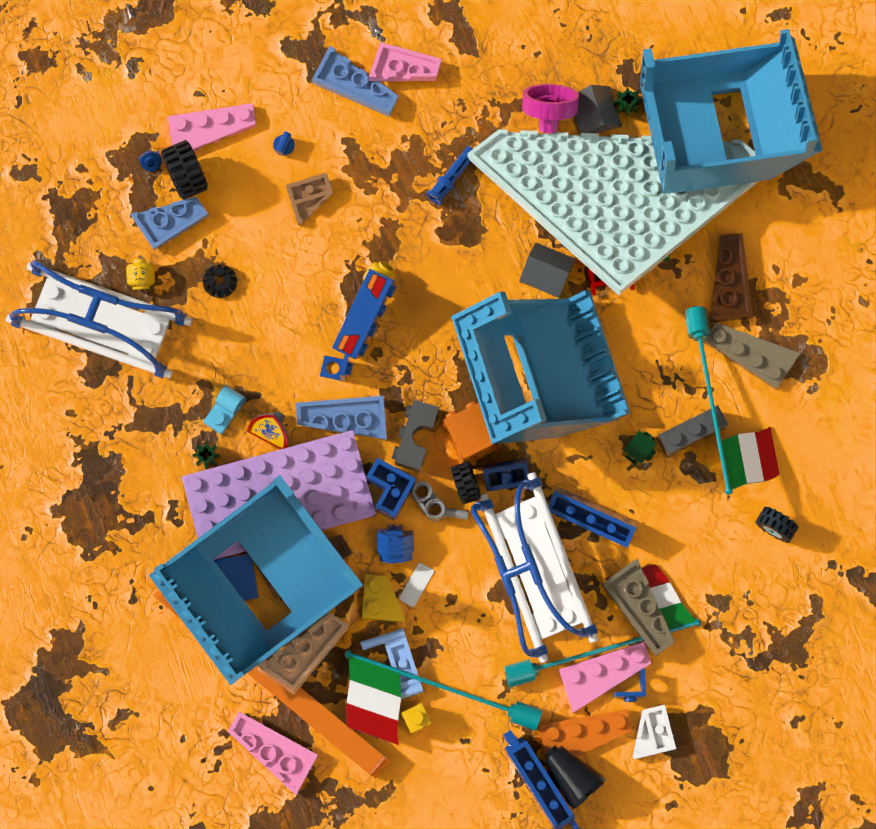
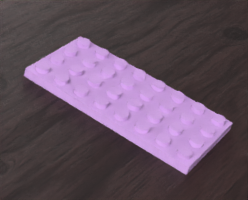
M353 430L182 476L198 538L273 483V479L281 475L321 531L376 516ZM237 541L214 560L242 553L246 550Z

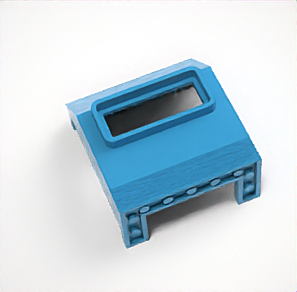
M789 29L780 30L778 43L654 60L652 48L643 49L640 88L663 194L771 180L823 151L794 37H791ZM741 92L756 156L727 160L712 95Z
M585 290L568 299L508 300L506 292H498L451 316L492 444L559 438L618 421L619 418L630 414L590 290ZM504 336H512L533 398L528 403L525 402Z
M281 475L273 479V483L166 563L157 566L154 569L155 571L149 575L230 685L267 660L363 587V584L308 514ZM237 541L241 543L291 610L289 615L269 630L263 627L214 561L218 555Z

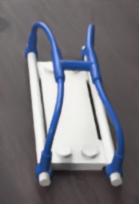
M32 260V262L28 263L26 270L31 271L33 275L47 277L36 307L16 309L7 315L6 322L11 323V326L18 329L22 327L152 372L154 376L159 378H171L173 371L167 369V366L162 365L156 359L169 327V322L173 320L175 324L180 326H191L193 318L187 317V314L183 313L182 310L153 305L51 270L37 260ZM127 307L136 308V309H141V310H144L145 312L142 313V312H139V311H136V310H133V309H130V308H127ZM19 314H32L31 320H25Z
M536 472L527 475L529 480L523 481L518 486L515 495V506L494 514L493 502L488 498L487 494L480 496V502H475L472 505L471 513L494 553V560L507 595L510 596L522 650L529 657L539 658L540 663L549 661L547 656L548 650L546 645H543L541 639L564 630H568L580 637H588L590 643L596 642L599 639L597 637L598 630L591 621L543 494L541 479L537 478ZM524 488L534 492L535 497L520 503ZM477 511H482L485 513L495 542L492 539L487 528L485 527L484 523L482 522L481 518L479 517ZM504 539H507V542L509 544L510 550L516 563L515 567L511 560ZM517 575H520L522 579L523 585L525 587L526 593L528 595L529 601L534 611L533 614L530 611L529 605L527 603L526 597L524 595L523 589L521 587ZM519 607L535 647L530 650L526 645ZM582 623L584 625V628L579 630L574 628V626Z

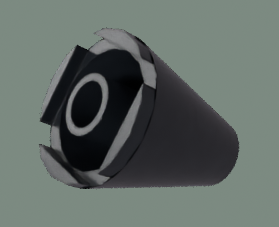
M554 745L545 753L547 756L545 762L569 806L573 809L582 804L590 794L594 793L606 781L604 775L562 745L559 748Z

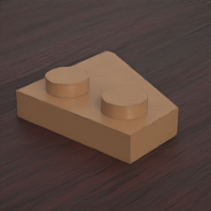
M327 172L286 185L298 225H301L333 195Z

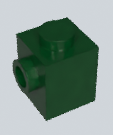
M639 430L621 455L639 468L645 460L649 462L655 455L656 451L654 448L657 444L654 442L655 438L648 432L642 433Z

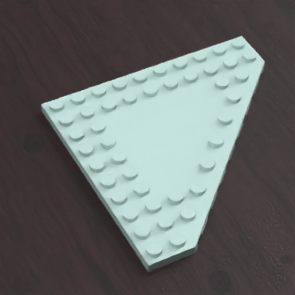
M499 129L468 153V158L474 165L618 295L627 290L757 183L751 182L663 194L651 136L630 138L629 135L611 134V137L598 136L595 133L568 135V132L539 134L538 131L520 130V133ZM742 140L723 142L727 160L756 156L755 151Z

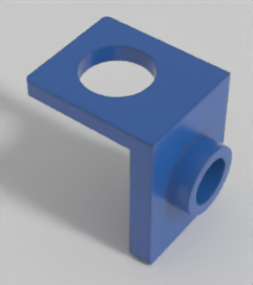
M345 354L344 359L325 355L320 377L345 382L347 375H351L353 363H350V356ZM335 362L339 365V371L336 374L327 372L326 367L329 363Z
M645 669L640 670V692H615L614 698H624V702H637V698L646 697Z

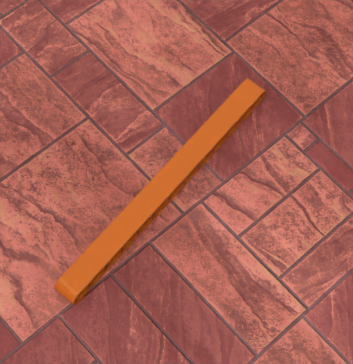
M157 589L153 596L178 616L161 591ZM258 666L247 673L373 778L376 779L390 762L301 687L295 694H292L260 672Z

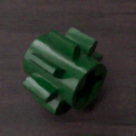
M626 88V91L623 93L618 91L617 97L619 99L614 101V105H619L618 113L624 112L629 116V113L632 111L638 112L636 105L641 104V99L636 97L638 91L632 92L629 91V88Z
M207 441L205 446L200 447L196 445L198 452L192 454L193 458H199L196 466L199 467L203 464L206 470L210 465L216 467V458H221L220 454L214 453L217 450V446L214 445L211 448ZM208 451L211 456L208 457V460H204L202 456Z

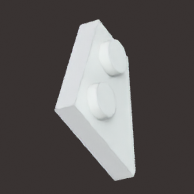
M665 705L642 710L633 760L675 750L676 746Z

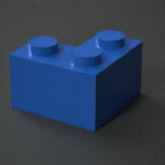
M377 458L366 477L367 482L384 490L375 506V510L395 521L412 492L413 486L416 484V478Z

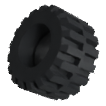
M187 140L162 149L163 161L181 199L185 200L207 190V181L192 146Z

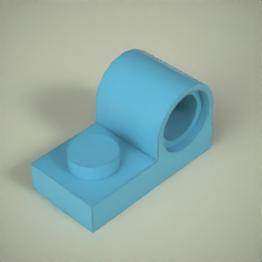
M225 385L215 400L216 404L203 423L222 435L247 399L228 385Z

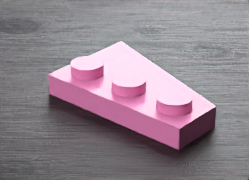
M380 42L368 81H436L442 59Z

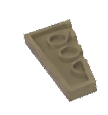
M719 323L714 324L710 334L703 341L775 390L801 354Z
M638 558L602 583V587L655 657L674 644L672 635L664 617L661 615L658 603L651 592Z

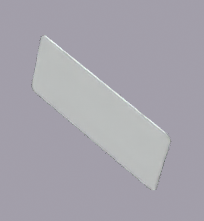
M418 563L399 600L414 607L434 570L422 563Z

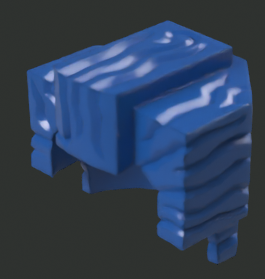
M389 524L388 529H377V552L379 553L380 561L404 563L413 560V531H402V524Z

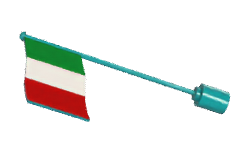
M702 306L688 308L684 311L688 337L699 342L726 487L724 493L731 495L733 489L747 484L767 482L780 475L771 427L759 432L737 434L721 440L703 340L710 334L706 309Z
M656 564L641 568L648 580L651 592L655 596L658 608L665 619L670 633L701 625V621L694 619L681 603L667 576ZM641 637L540 666H537L535 662L531 663L530 659L504 666L505 677L509 688L536 681L535 676L539 675V670L643 640Z
M351 650L345 652V657L347 659L349 657L350 682L346 704L347 727L399 745L397 725L401 703L400 675L507 711V717H510L511 723L534 731L538 727L543 709L516 701L515 705L511 704L509 708L350 652Z

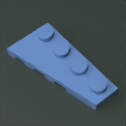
M329 46L312 78V84L390 117L399 97L379 81H368L369 76L366 71L354 66L351 60L345 56L342 57L332 46Z
M383 396L296 403L297 425L337 432L353 430L355 435L387 440Z

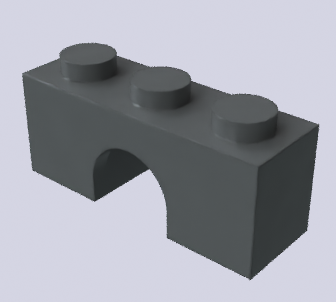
M414 400L412 405H408L405 417L408 420L406 426H401L398 436L402 440L399 447L395 446L392 459H395V466L417 473L421 472L426 448L417 446L412 438L419 430L433 432L439 407Z
M717 405L715 409L721 432L726 429L728 422ZM711 409L659 434L657 440L667 458L685 450L689 445L700 439H707L716 434Z

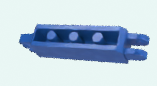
M511 730L503 734L508 743V746L505 747L506 755L553 829H563L562 827L568 823L573 829H580L574 820L576 819L528 742L524 741L522 737L517 739Z

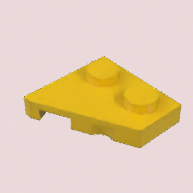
M365 574L362 620L405 623V617L388 576Z

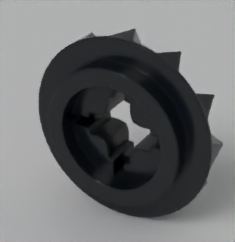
M214 264L209 269H206L203 276V287L210 296L225 298L231 295L237 287L236 273L225 264ZM214 275L219 278L225 276L223 280L227 286L221 283L215 285Z

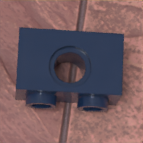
M526 458L483 465L487 492L518 487L523 481L529 480Z

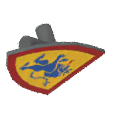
M281 412L264 413L257 415L251 420L247 430L248 433L280 450L288 447L289 438L282 423L285 416Z

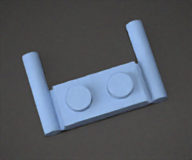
M403 628L360 642L363 650L385 644L392 667L418 676ZM400 675L401 699L423 693L420 681Z

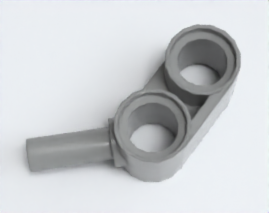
M419 481L413 486V500L428 520L438 522L442 518L445 519V517L467 520L468 511L447 508L427 482ZM419 488H425L428 491V495L420 498L416 495V491ZM431 506H439L441 513L437 516L431 515L429 513Z

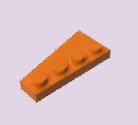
M628 709L539 725L545 759L547 758L545 753L554 745L558 748L562 745L576 756H579L632 732Z

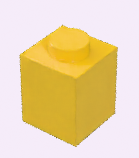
M422 703L401 713L411 735L431 726V721Z

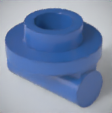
M284 131L282 135L275 138L273 148L277 154L287 156L293 152L295 143L290 133Z
M147 151L138 157L141 167L149 172L157 170L162 163L159 151Z

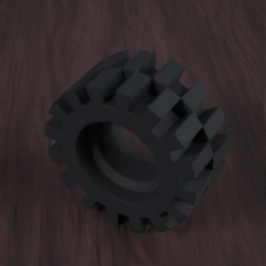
M469 461L452 466L453 480L462 503L467 504L481 499L478 483Z

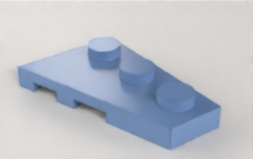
M197 197L173 202L170 205L159 208H150L148 211L130 214L154 251L209 216Z

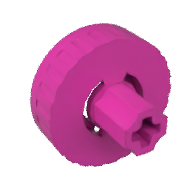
M557 84L529 86L523 91L522 110L527 115L540 119L539 131L542 133H557L559 120L572 118L578 113L579 94L570 87Z

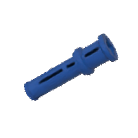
M466 146L445 175L439 176L435 186L426 192V196L432 202L441 205L443 203L442 199L446 194L454 189V182L471 162L468 158V153L473 148Z

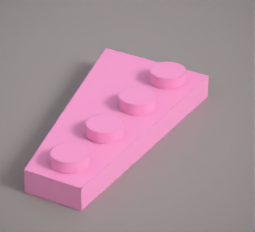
M253 103L168 116L172 145L187 140L191 144L193 151H197L200 147L210 143L219 142L220 139L227 136H233L256 127Z
M642 642L559 669L572 712L577 711L650 665L651 661L645 643Z
M238 712L228 732L287 788L297 795L318 755Z

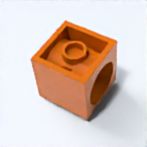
M477 400L465 406L466 409L460 412L455 410L448 413L446 419L443 420V429L460 463L467 461L472 463L502 448L503 443H491Z

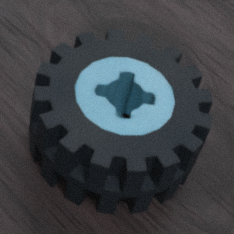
M766 506L755 521L756 525L764 532L785 543L791 541L799 528L788 516Z

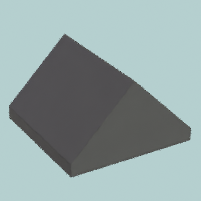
M589 85L578 92V113L574 118L580 135L581 133L597 134L622 127L610 86Z
M535 243L528 256L519 282L559 298L575 258Z

